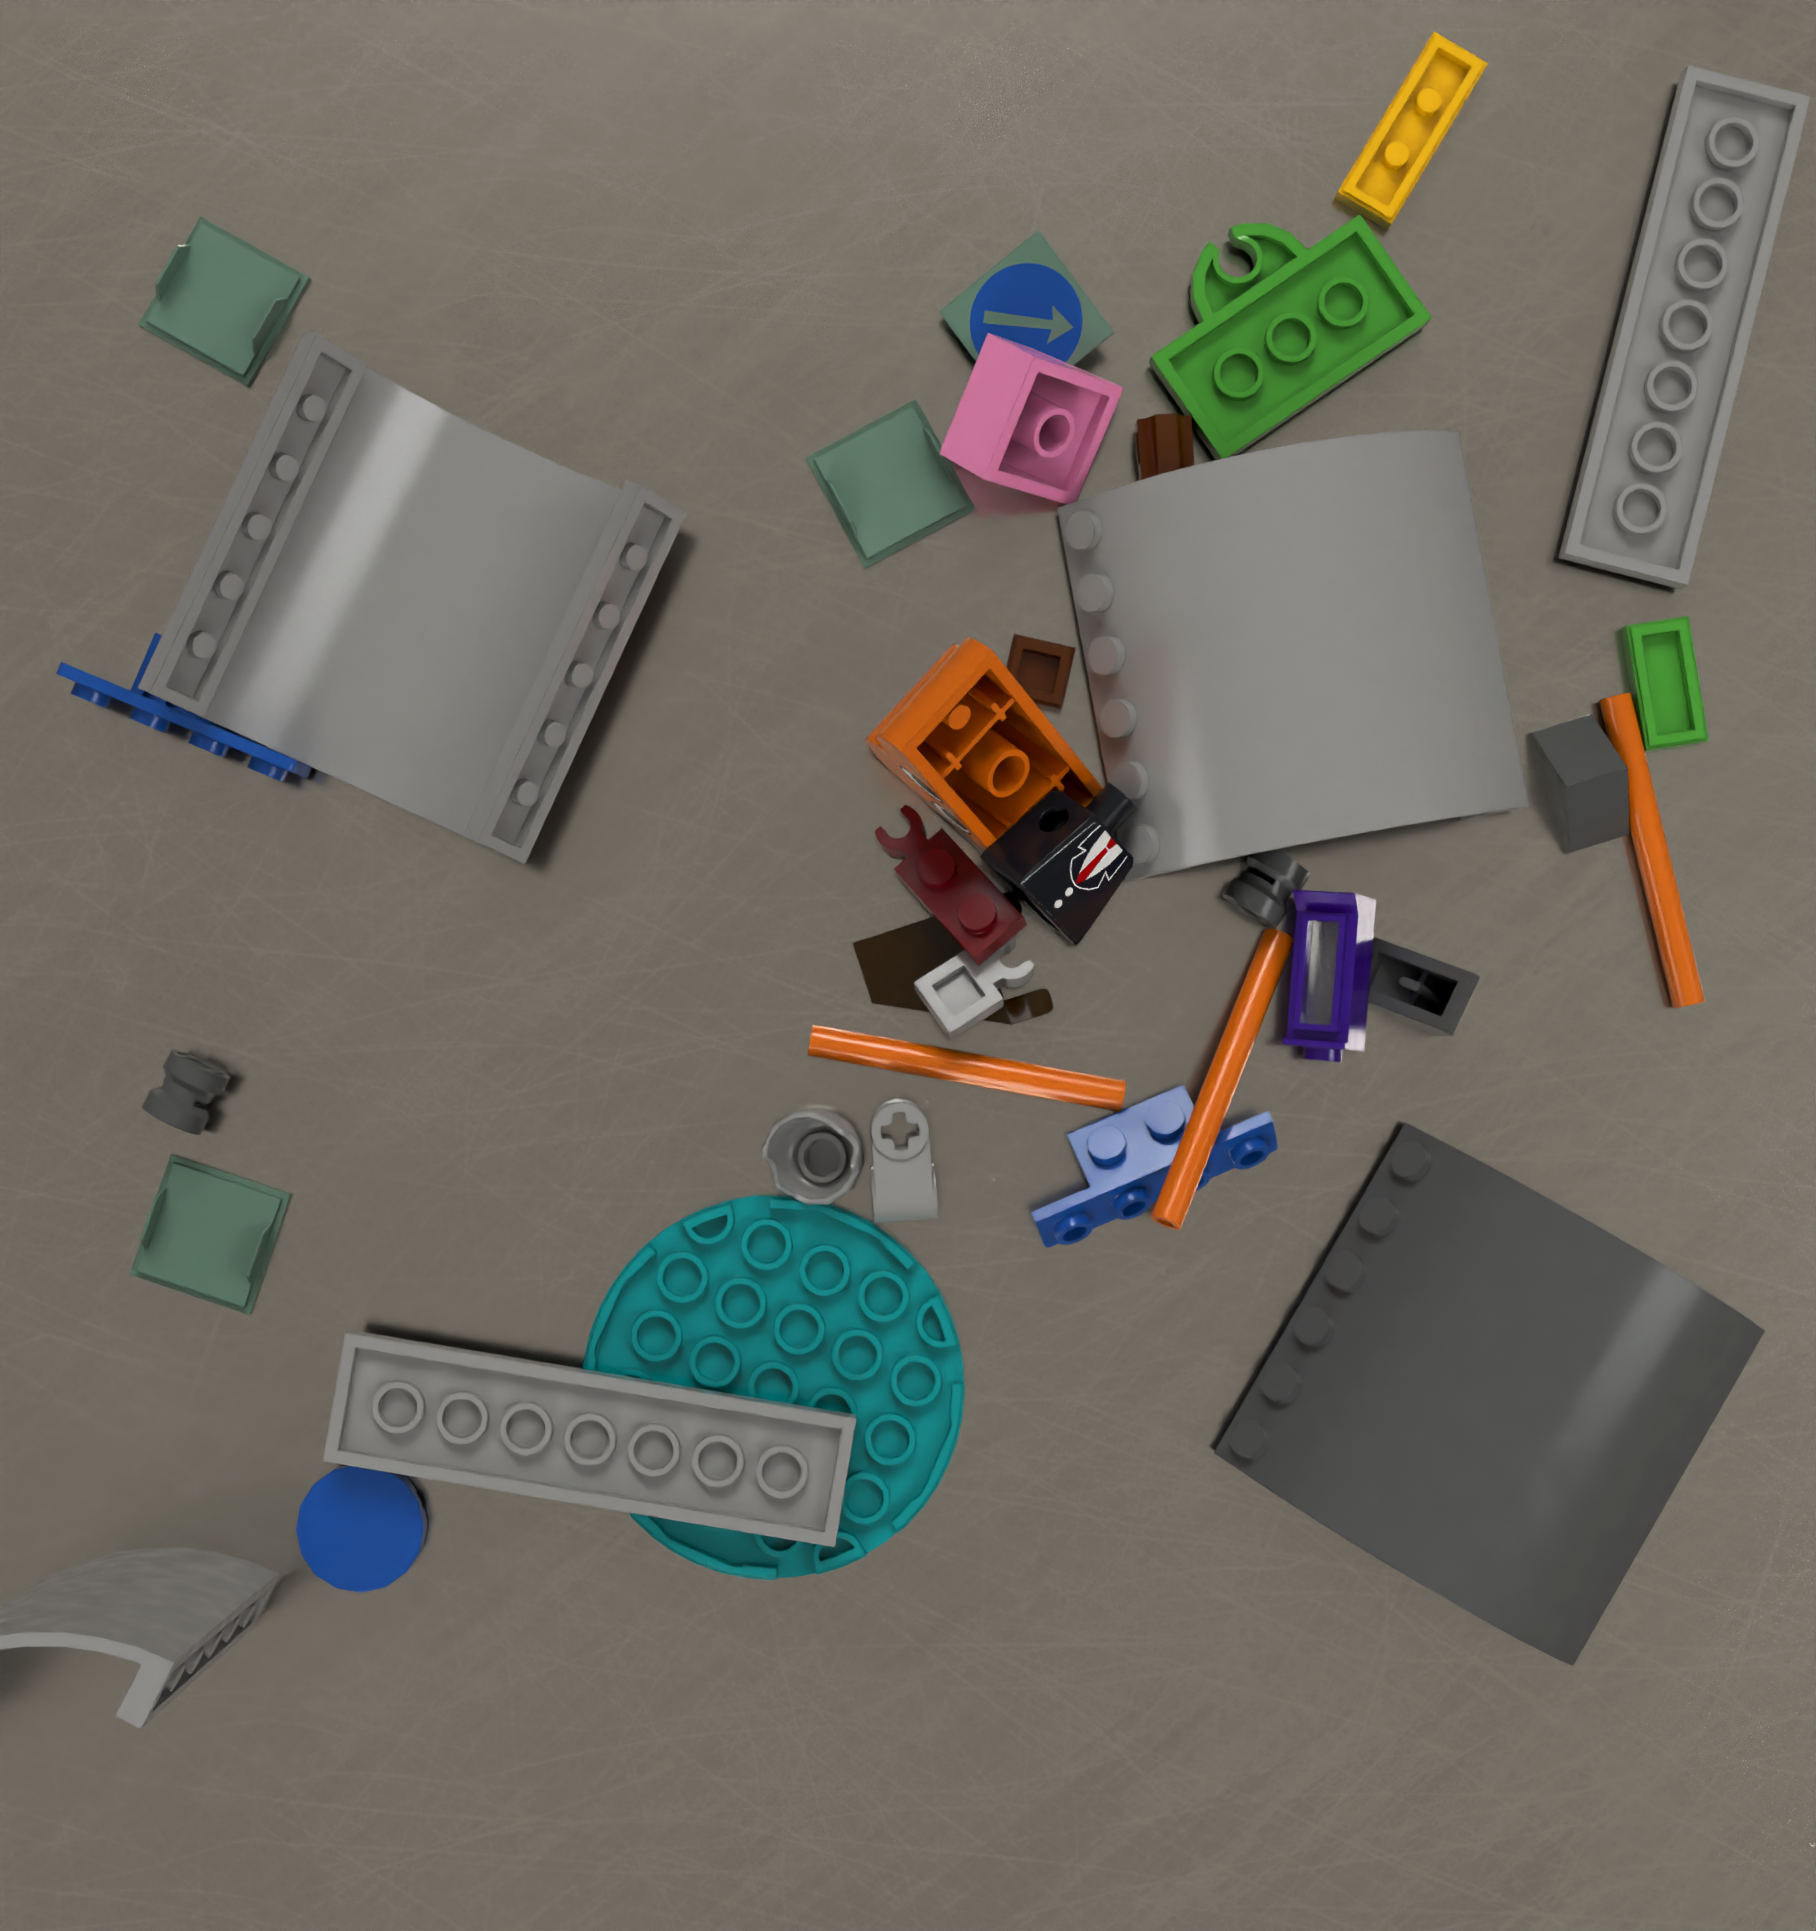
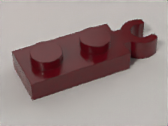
M904 805L900 811L905 821L910 825L908 834L902 838H892L880 826L875 830V835L881 847L888 855L895 858H906L894 868L898 878L979 966L1027 925L1024 916L943 828L927 839L926 828L920 815L912 807Z

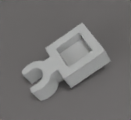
M1014 937L979 966L965 951H962L914 982L916 993L950 1041L1004 1007V998L997 989L1002 986L1008 988L1022 986L1034 975V964L1030 959L1016 968H1008L1001 963V958L1015 949Z

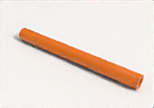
M1631 693L1601 699L1599 703L1608 739L1628 767L1629 827L1673 1008H1679L1705 1002Z
M1267 928L1263 932L1150 1218L1164 1227L1180 1230L1293 946L1294 939L1283 931Z
M814 1024L808 1048V1056L1117 1112H1120L1122 1109L1126 1089V1081Z

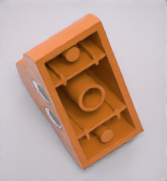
M967 637L959 646L952 644L865 738L866 744L881 762L920 799L949 821L981 854L1050 792L1060 790L1086 807L1103 788L994 651L970 637Z

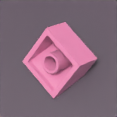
M988 333L939 454L984 480L1063 504L1076 502L1124 388L1038 350Z

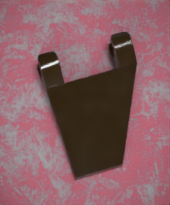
M1014 892L1002 893L1022 914L1019 897ZM934 917L853 943L873 1004L926 1012L930 1011L916 993L914 982L964 951ZM1000 987V988L997 989V990L999 991V993H1000V994L1002 995V997L1004 998L1003 993H1002V990H1001V987ZM1038 989L1011 999H1004V1007L985 1018L984 1021L1013 1025L1050 1013L1053 1010L1050 993L1047 989Z

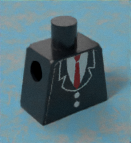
M1106 783L1086 807L1060 790L1052 791L990 845L980 858L1042 921L1077 946L1133 867L1134 858L1113 834L1133 813L1136 806L1124 793L1110 783Z

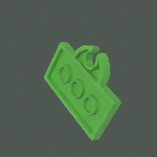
M1360 214L1309 249L1290 232L1268 223H1242L1230 227L1227 235L1232 246L1244 250L1253 261V270L1243 277H1233L1222 270L1219 264V249L1212 242H1209L1202 250L1190 280L1191 307L1199 324L1150 357L1149 364L1184 415L1191 416L1193 428L1216 460L1237 455L1425 327L1432 319Z

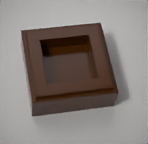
M1014 634L1006 668L1038 707L1061 712L1076 648Z

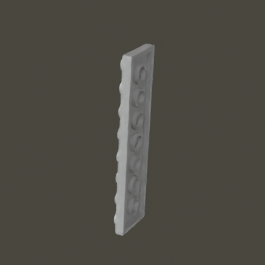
M1687 65L1680 74L1559 554L1560 559L1677 589L1688 586L1811 96Z
M349 1330L344 1334L323 1461L835 1547L857 1415Z

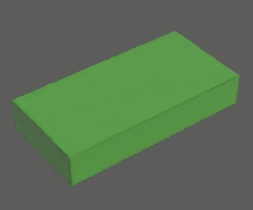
M1689 616L1626 625L1621 628L1630 693L1645 752L1709 741Z

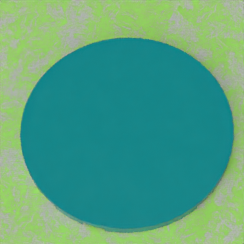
M753 1195L730 1199L696 1211L660 1232L628 1262L609 1288L598 1309L589 1333L584 1356L583 1369L857 1415L835 1547L629 1513L633 1520L651 1537L672 1552L697 1565L741 1578L777 1580V1578L798 1577L815 1573L819 1575L844 1567L867 1556V1553L886 1542L898 1531L900 1532L920 1512L936 1490L950 1463L963 1417L965 1395L964 1366L959 1338L944 1298L926 1269L903 1244L871 1220L832 1203L827 1205H807L790 1195Z

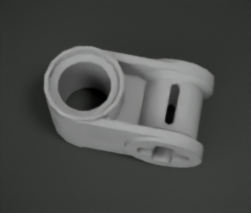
M893 1098L886 1100L875 1109L870 1121L872 1153L870 1182L874 1223L937 1219L936 1177L934 1162L931 1161L929 1127L926 1117L920 1108L908 1099ZM896 1112H903L908 1123H917L916 1131L906 1133V1143L901 1145H895L890 1134H881V1126L890 1125L893 1119L892 1114Z

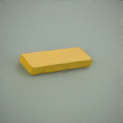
M1434 31L1334 199L1388 230L1488 63Z

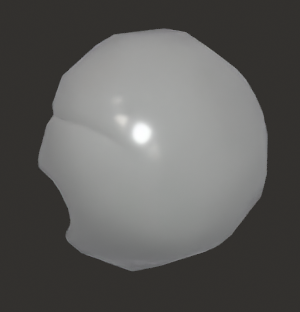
M803 1108L792 1112L772 1125L762 1146L761 1156L770 1165L774 1186L783 1193L793 1196L796 1200L807 1205L831 1204L853 1190L864 1165L863 1146L855 1128L849 1121L827 1108Z

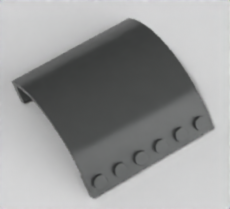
M1405 1122L1222 1437L1214 1454L1306 1515L1410 1579L1516 1639L1573 1666L1765 1330L1714 1295L1613 1234L1517 1180Z

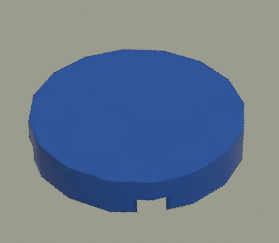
M347 1465L337 1467L313 1484L300 1505L296 1533L302 1557L317 1577L336 1589L363 1593L387 1587L411 1568L424 1547L428 1521L425 1507L422 1508L421 1500L416 1494L418 1491L409 1478L401 1474Z

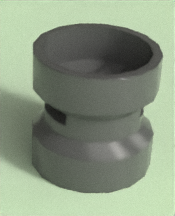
M1277 849L1248 855L1246 857L1248 867L1242 877L1233 878L1222 894L1227 901L1239 910L1273 929L1277 928L1285 916V902L1293 893V890H1301L1311 876L1303 866Z
M173 1049L163 1065L165 1072L163 1085L150 1090L142 1108L150 1115L170 1126L194 1135H201L210 1118L206 1106L211 1102L212 1098L222 1095L230 1080V1076L195 1056Z

